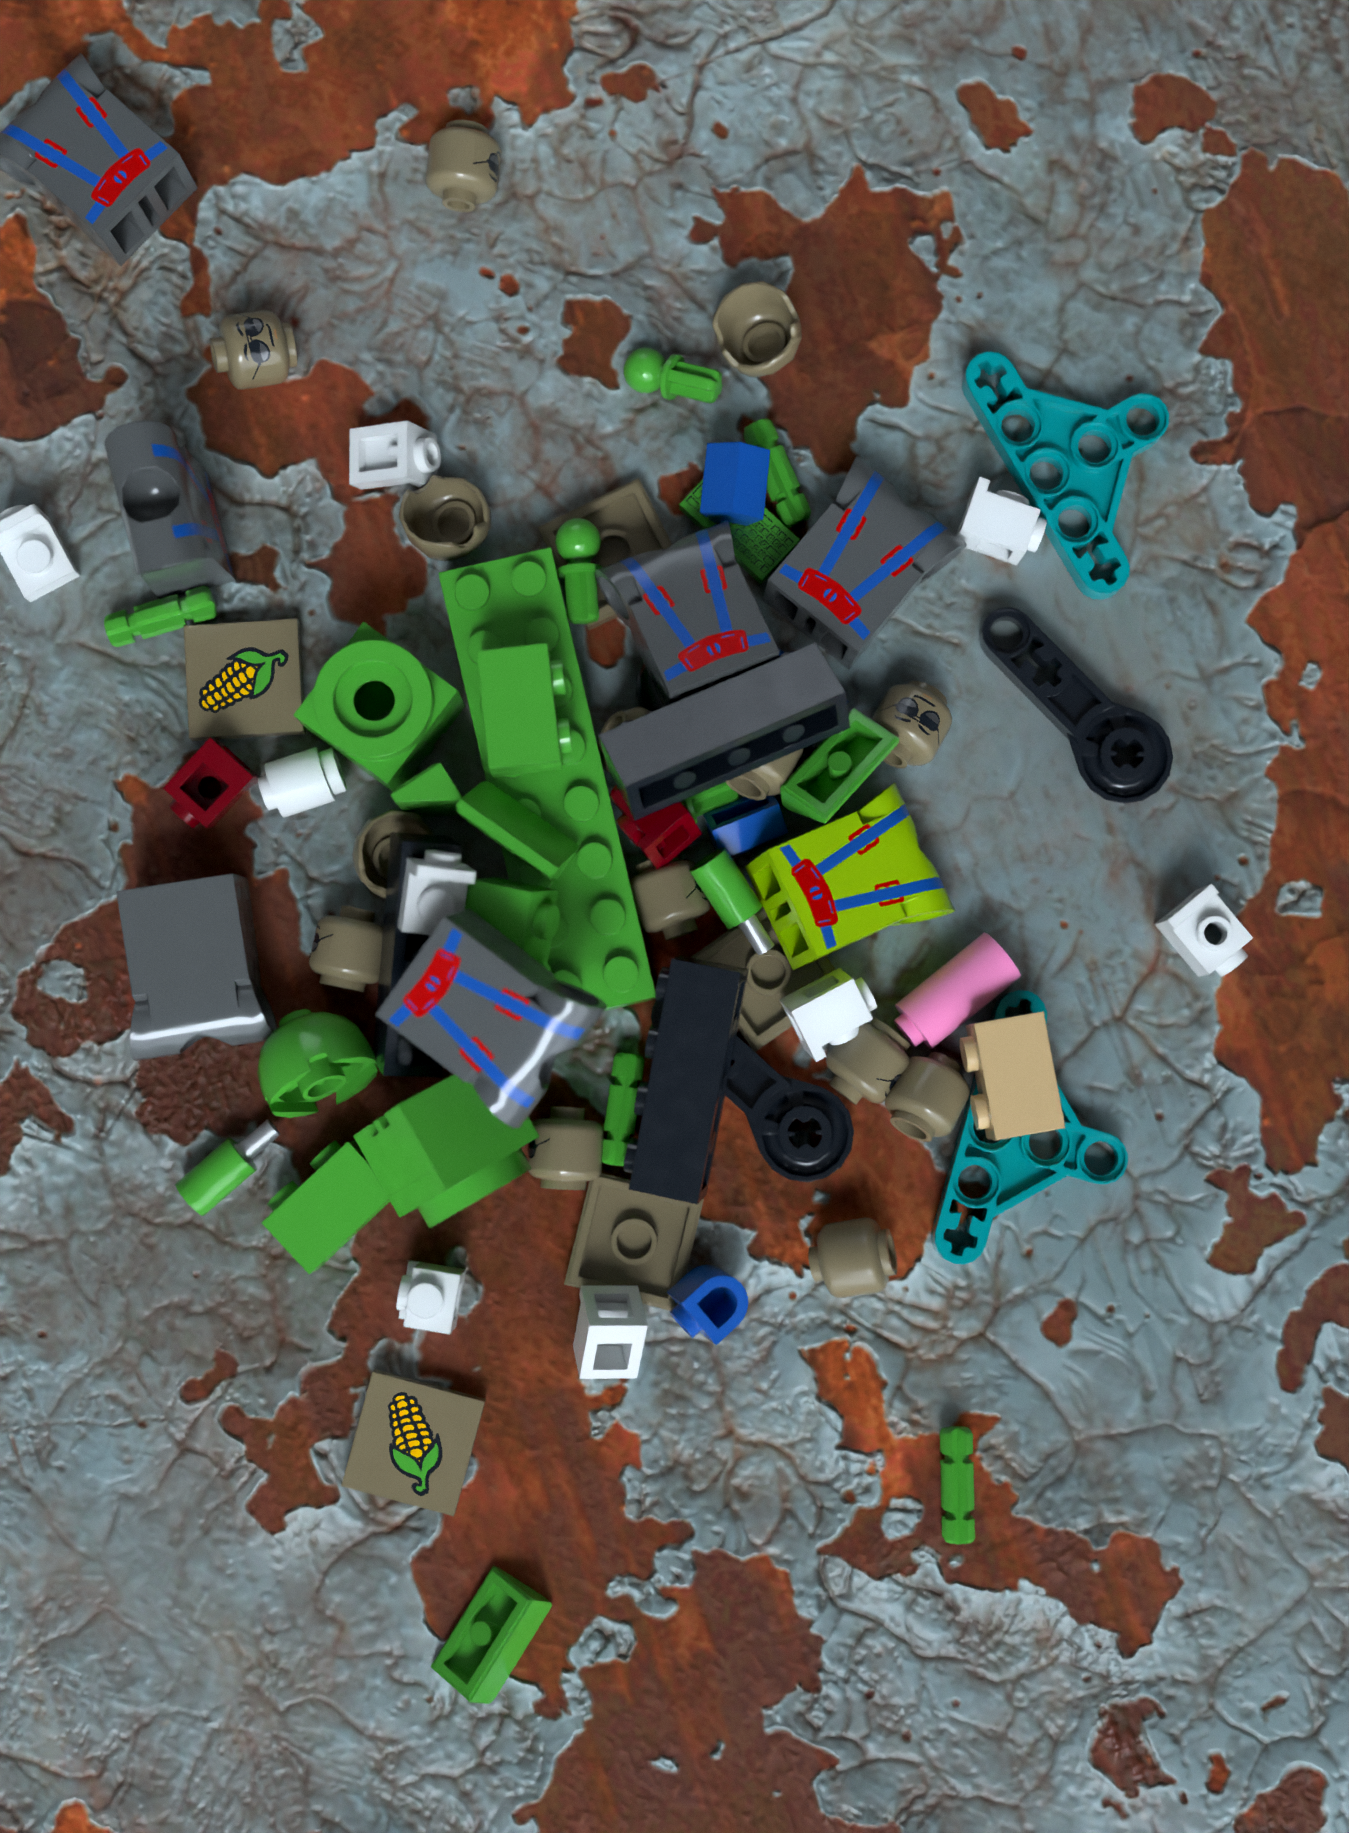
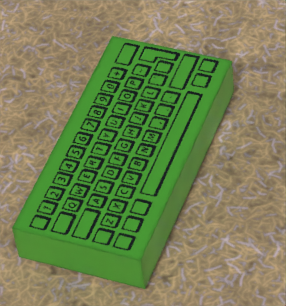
M703 480L679 504V510L701 530L719 524L714 523L700 513ZM764 508L763 520L748 526L729 522L735 561L759 584H762L800 542V539L766 508Z

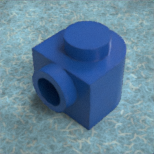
M701 1265L692 1269L667 1291L677 1304L669 1313L691 1338H694L701 1332L715 1345L719 1344L742 1322L748 1309V1295L744 1286L737 1279L714 1265Z

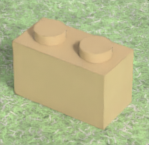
M1044 1011L966 1025L968 1037L960 1038V1051L965 1071H974L978 1094L970 1096V1103L976 1129H985L987 1139L1001 1140L1065 1128Z

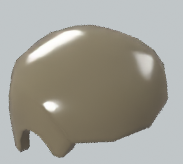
M765 281L742 283L724 295L713 316L712 327L724 359L733 369H737L740 374L749 377L774 374L791 362L802 339L801 322L791 299L782 289Z
M433 475L422 488L417 491L408 489L402 497L399 518L405 533L412 545L430 559L445 562L458 560L469 555L486 540L488 531L491 528L492 514L482 490L464 478H442L441 476Z
M388 810L368 820L355 837L352 851L354 869L359 879L367 888L381 898H386L391 832L435 835L422 821L421 816L415 812Z

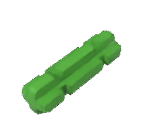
M765 418L753 422L744 428V439L746 444L770 450L767 491L771 500L778 503L776 505V512L781 523L790 528L808 520L811 515V509L804 493H798L799 481L783 445H777L779 436L772 421Z
M201 586L185 591L187 597L180 598L178 594L135 606L134 613L128 614L127 610L108 614L104 618L106 635L114 647H121L136 642L135 636L141 635L143 639H148L184 628V626H188V620L193 619L197 624L214 619L217 616V606L212 592L208 587Z
M617 1053L614 1056L611 1076H615L614 1085L610 1084L604 1130L608 1131L607 1139H603L602 1163L624 1166L630 1134L635 1133L637 1115L634 1114V1106L638 1091L637 1082L642 1080L645 1062L640 1055Z
M948 1426L940 1431V1451L942 1454H945V1459L940 1460L941 1507L946 1511V1515L942 1516V1536L947 1543L967 1544L972 1543L975 1539V1518L970 1515V1511L975 1510L974 1463L969 1459V1454H973V1434L968 1427Z

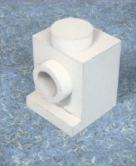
M979 477L970 494L956 535L967 543L965 548L1017 566L1027 550L1034 553L1037 551L1047 525V520L1038 517L1041 510L1029 506V500L1024 496L1007 490H999L996 494L989 492L987 489L990 480Z
M1213 884L1196 889L1155 923V926L1198 977L1209 975L1214 970L1220 977L1231 972L1248 957V954L1242 947L1253 939L1251 934L1217 895L1219 892ZM1209 923H1212L1221 934V939L1216 945L1209 943L1204 935L1205 928Z
M841 968L780 999L804 1050L816 1062L827 1057L822 1046L827 1043L839 1045L856 1037L859 1032V1026L872 1020L870 1011L877 1008L876 1001L865 981L861 977L854 981Z
M409 1260L406 1275L402 1276L396 1306V1309L400 1310L398 1318L405 1319L403 1327L451 1334L457 1326L466 1269Z
M581 1286L579 1293L581 1304L573 1342L579 1379L637 1378L648 1327L638 1286Z

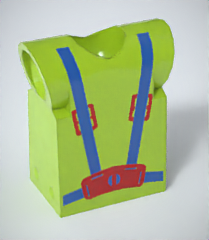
M895 782L856 812L768 849L745 866L792 970L798 969L889 926L931 920L955 911L936 868L919 848L914 821Z

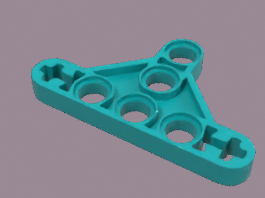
M997 352L978 354L970 361L962 378V390L966 400L1022 495L1029 500L1028 505L1040 509L1038 517L1047 520L1044 532L1077 588L1091 599L1104 600L1112 597L1125 585L1130 573L1127 556L1112 531L1131 459L1151 448L1165 433L1169 425V412L1166 405L1160 398L1145 393L1131 396L1108 410L1026 388L1015 367L1006 356ZM982 369L989 376L998 373L1001 377L996 390L1003 403L1010 395L1015 398V400L1006 402L995 414L990 409L995 407L998 399L992 388L989 386L979 388L976 385L981 375L980 370ZM1136 408L1149 411L1156 421L1155 431L1146 436L1133 433L1126 422L1128 412ZM1010 415L1025 417L1030 422L1032 428L1031 437L1022 442L1009 440L1002 431V420ZM1088 435L1102 438L1108 448L1107 458L1099 463H1091L1085 460L1080 455L1078 449L1079 440ZM1040 462L1054 465L1060 475L1059 485L1051 490H1042L1036 487L1030 478L1031 467ZM1067 510L1081 512L1088 522L1087 534L1080 538H1070L1064 535L1058 524L1060 514ZM1094 538H1097L1101 543L1092 551L1097 562L1101 566L1110 563L1114 567L1115 571L1109 577L1110 585L1103 578L1095 581L1091 579L1089 573L1095 567V563L1088 551L1081 558H1078L1074 553L1084 549Z
M1017 990L1004 994L997 1000L989 1021L1007 1018L1005 1017L1006 1008L1017 1007L1020 1000L1027 1003L1026 1012L1028 1014L1044 1011L1046 1024L1047 1010L1044 1002L1038 995L1030 991ZM974 1075L932 1227L931 1241L935 1251L940 1257L953 1264L964 1265L973 1262L982 1254L986 1246L993 1218L1067 1176L1094 1184L1106 1185L1117 1181L1124 1174L1128 1166V1154L1124 1144L1117 1137L1109 1133L1081 1126L1059 1085L1058 1091L1065 1128L1055 1130L1060 1139L1056 1154L1047 1159L1036 1157L1029 1147V1137L1031 1134L1001 1139L993 1143H984L978 1139L973 1129L974 1120L970 1096L978 1094ZM1098 1141L1108 1144L1113 1149L1115 1155L1112 1168L1102 1175H1095L1090 1172L1084 1161L1087 1148ZM971 1165H978L984 1168L990 1179L987 1192L975 1199L964 1196L958 1186V1177L961 1171ZM953 1199L969 1208H983L980 1220L972 1215H968L965 1232L973 1236V1243L971 1247L962 1245L958 1254L951 1253L952 1243L944 1239L946 1228L955 1230L961 1217V1212L949 1211Z

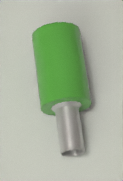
M725 847L708 854L689 870L727 929L739 925L758 955L764 954L775 945L755 915L763 905Z
M267 1119L239 1144L232 1138H227L176 1182V1189L191 1208L202 1216L206 1215L257 1170L252 1159L280 1135V1132Z

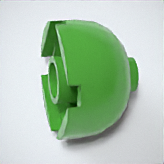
M302 1009L283 1017L279 1022V1027L267 1038L260 1050L257 1075L261 1091L269 1104L271 1112L275 1116L292 1118L319 1112L315 1102L335 1092L336 1104L350 1099L367 1087L376 1077L378 1070L371 1046L353 1022L344 1016L327 1012L312 1013L308 1009Z

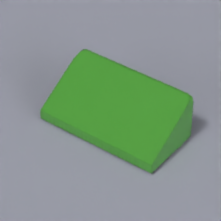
M853 708L848 713L850 728L824 739L780 787L782 805L794 813L826 824L897 746L899 738L856 708Z
M441 763L433 764L392 790V794H390L402 811L415 812L421 817L460 816L455 806L462 798V795Z
M483 781L462 797L455 806L461 818L550 881L553 879L556 881L578 851L576 842L491 782Z
M493 1566L432 1663L431 1668L469 1702L492 1703L548 1614L552 1603L499 1567Z

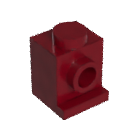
M210 737L163 789L174 798L168 805L169 808L186 824L195 828L201 823L206 828H213L251 786L258 782L259 776L219 739ZM213 776L219 780L221 791L217 797L210 799L203 794L202 783L206 778Z
M617 785L611 791L610 799L622 813L615 822L637 847L640 846L656 869L668 864L702 834L689 811L680 802L634 821Z

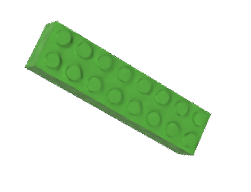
M551 547L439 572V579L486 781L491 782L578 845V851L556 881L554 879L550 881L502 847L509 880L559 890L556 906L559 908L560 922L555 936L551 939L548 958L551 972L557 980L580 987L602 999L607 1004L605 1011L655 1000V988ZM547 643L550 659H562L566 694L555 695L557 718H569L572 752L561 754L562 770L493 777L488 764L476 651Z

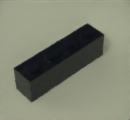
M815 642L799 650L786 652L780 655L778 659L731 678L728 677L723 682L689 697L678 698L669 705L635 720L622 722L615 728L598 736L608 770L634 821L847 730L850 728L846 692Z
M391 832L376 1014L431 936L401 932L398 929L407 857L424 859L426 850H441L461 854V844L449 836ZM376 1016L373 1053L377 1062L375 1064L383 1076L442 1077L443 1065Z
M686 956L672 958L670 967L663 966L661 968L655 994L656 1001L663 1002L659 1025L652 1023L645 1046V1058L653 1059L649 1082L643 1080L640 1082L634 1106V1114L642 1116L639 1137L630 1138L624 1159V1171L632 1173L629 1190L698 1204L707 1195L749 969Z

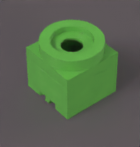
M363 622L346 646L336 652L325 663L317 677L315 687L294 713V716L308 731L331 748L333 747L342 756L392 791L415 775L420 763L426 755L429 756L435 748V743L443 733L447 732L465 708V704L456 688L421 664L410 652L392 643Z
M454 1074L398 1104L353 1137L399 1218L418 1208L427 1226L431 1228L531 1170L532 1166L521 1147L540 1136L529 1117L526 1118L520 1128H512L503 1123L484 1104L473 1084L464 1082Z

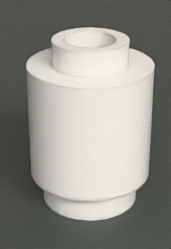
M314 747L265 763L266 776L258 778L259 789L267 809L270 811L278 808L283 818L336 801V794L348 791L343 770L333 747L320 751L318 747Z

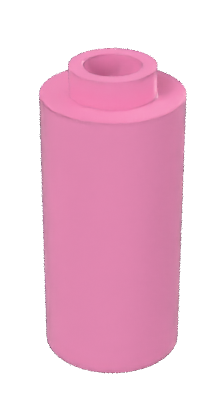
M984 932L895 1004L900 1016L894 1020V1023L914 1047L923 1042L927 1047L933 1049L1019 979L1021 974L1004 949L990 935Z

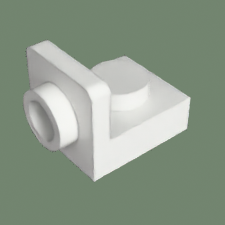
M409 421L350 429L349 485L361 490L409 483L422 488L428 483L431 476L437 475V470L441 463V453L435 433Z
M35 504L29 506L17 505L0 513V553L24 598L29 602L80 576L50 518Z
M426 850L424 859L407 857L398 929L401 932L432 935L445 916L465 909L468 884H475L476 871L466 864H461V854L441 850Z

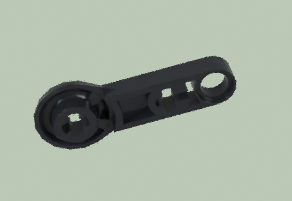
M1003 607L991 612L983 622L980 630L979 642L981 649L1069 740L1079 773L1088 788L1104 800L1121 804L1143 801L1158 792L1170 776L1173 762L1170 739L1161 725L1143 712L1112 702L1019 609ZM1000 621L1014 623L1021 631L1022 638L1020 644L1013 649L999 648L991 640V627ZM1030 643H1034L1038 647L1031 655V659L1039 667L1044 669L1052 664L1058 670L1053 678L1057 686L1054 687L1048 682L1043 683L1040 687L1036 685L1033 678L1037 671L1027 659L1024 660L1020 668L1013 663V661L1022 657ZM1116 744L1119 748L1124 749L1130 744L1135 747L1138 753L1133 757V761H1138V766L1134 769L1131 765L1125 764L1118 768L1112 761L1117 752L1110 751L1111 746Z
M656 1001L652 1007L651 1020L653 1024L659 1025L663 1007V1002ZM736 1036L732 1057L735 1062L730 1068L725 1096L745 1113L760 1154L772 1170L789 1180L811 1182L827 1178L843 1165L852 1149L854 1128L850 1112L838 1096L823 1087L780 1075ZM812 1117L821 1126V1130L815 1132L822 1135L819 1144L814 1148L806 1143L799 1149L794 1147L788 1137L795 1134L788 1131L790 1124L796 1118L805 1123Z

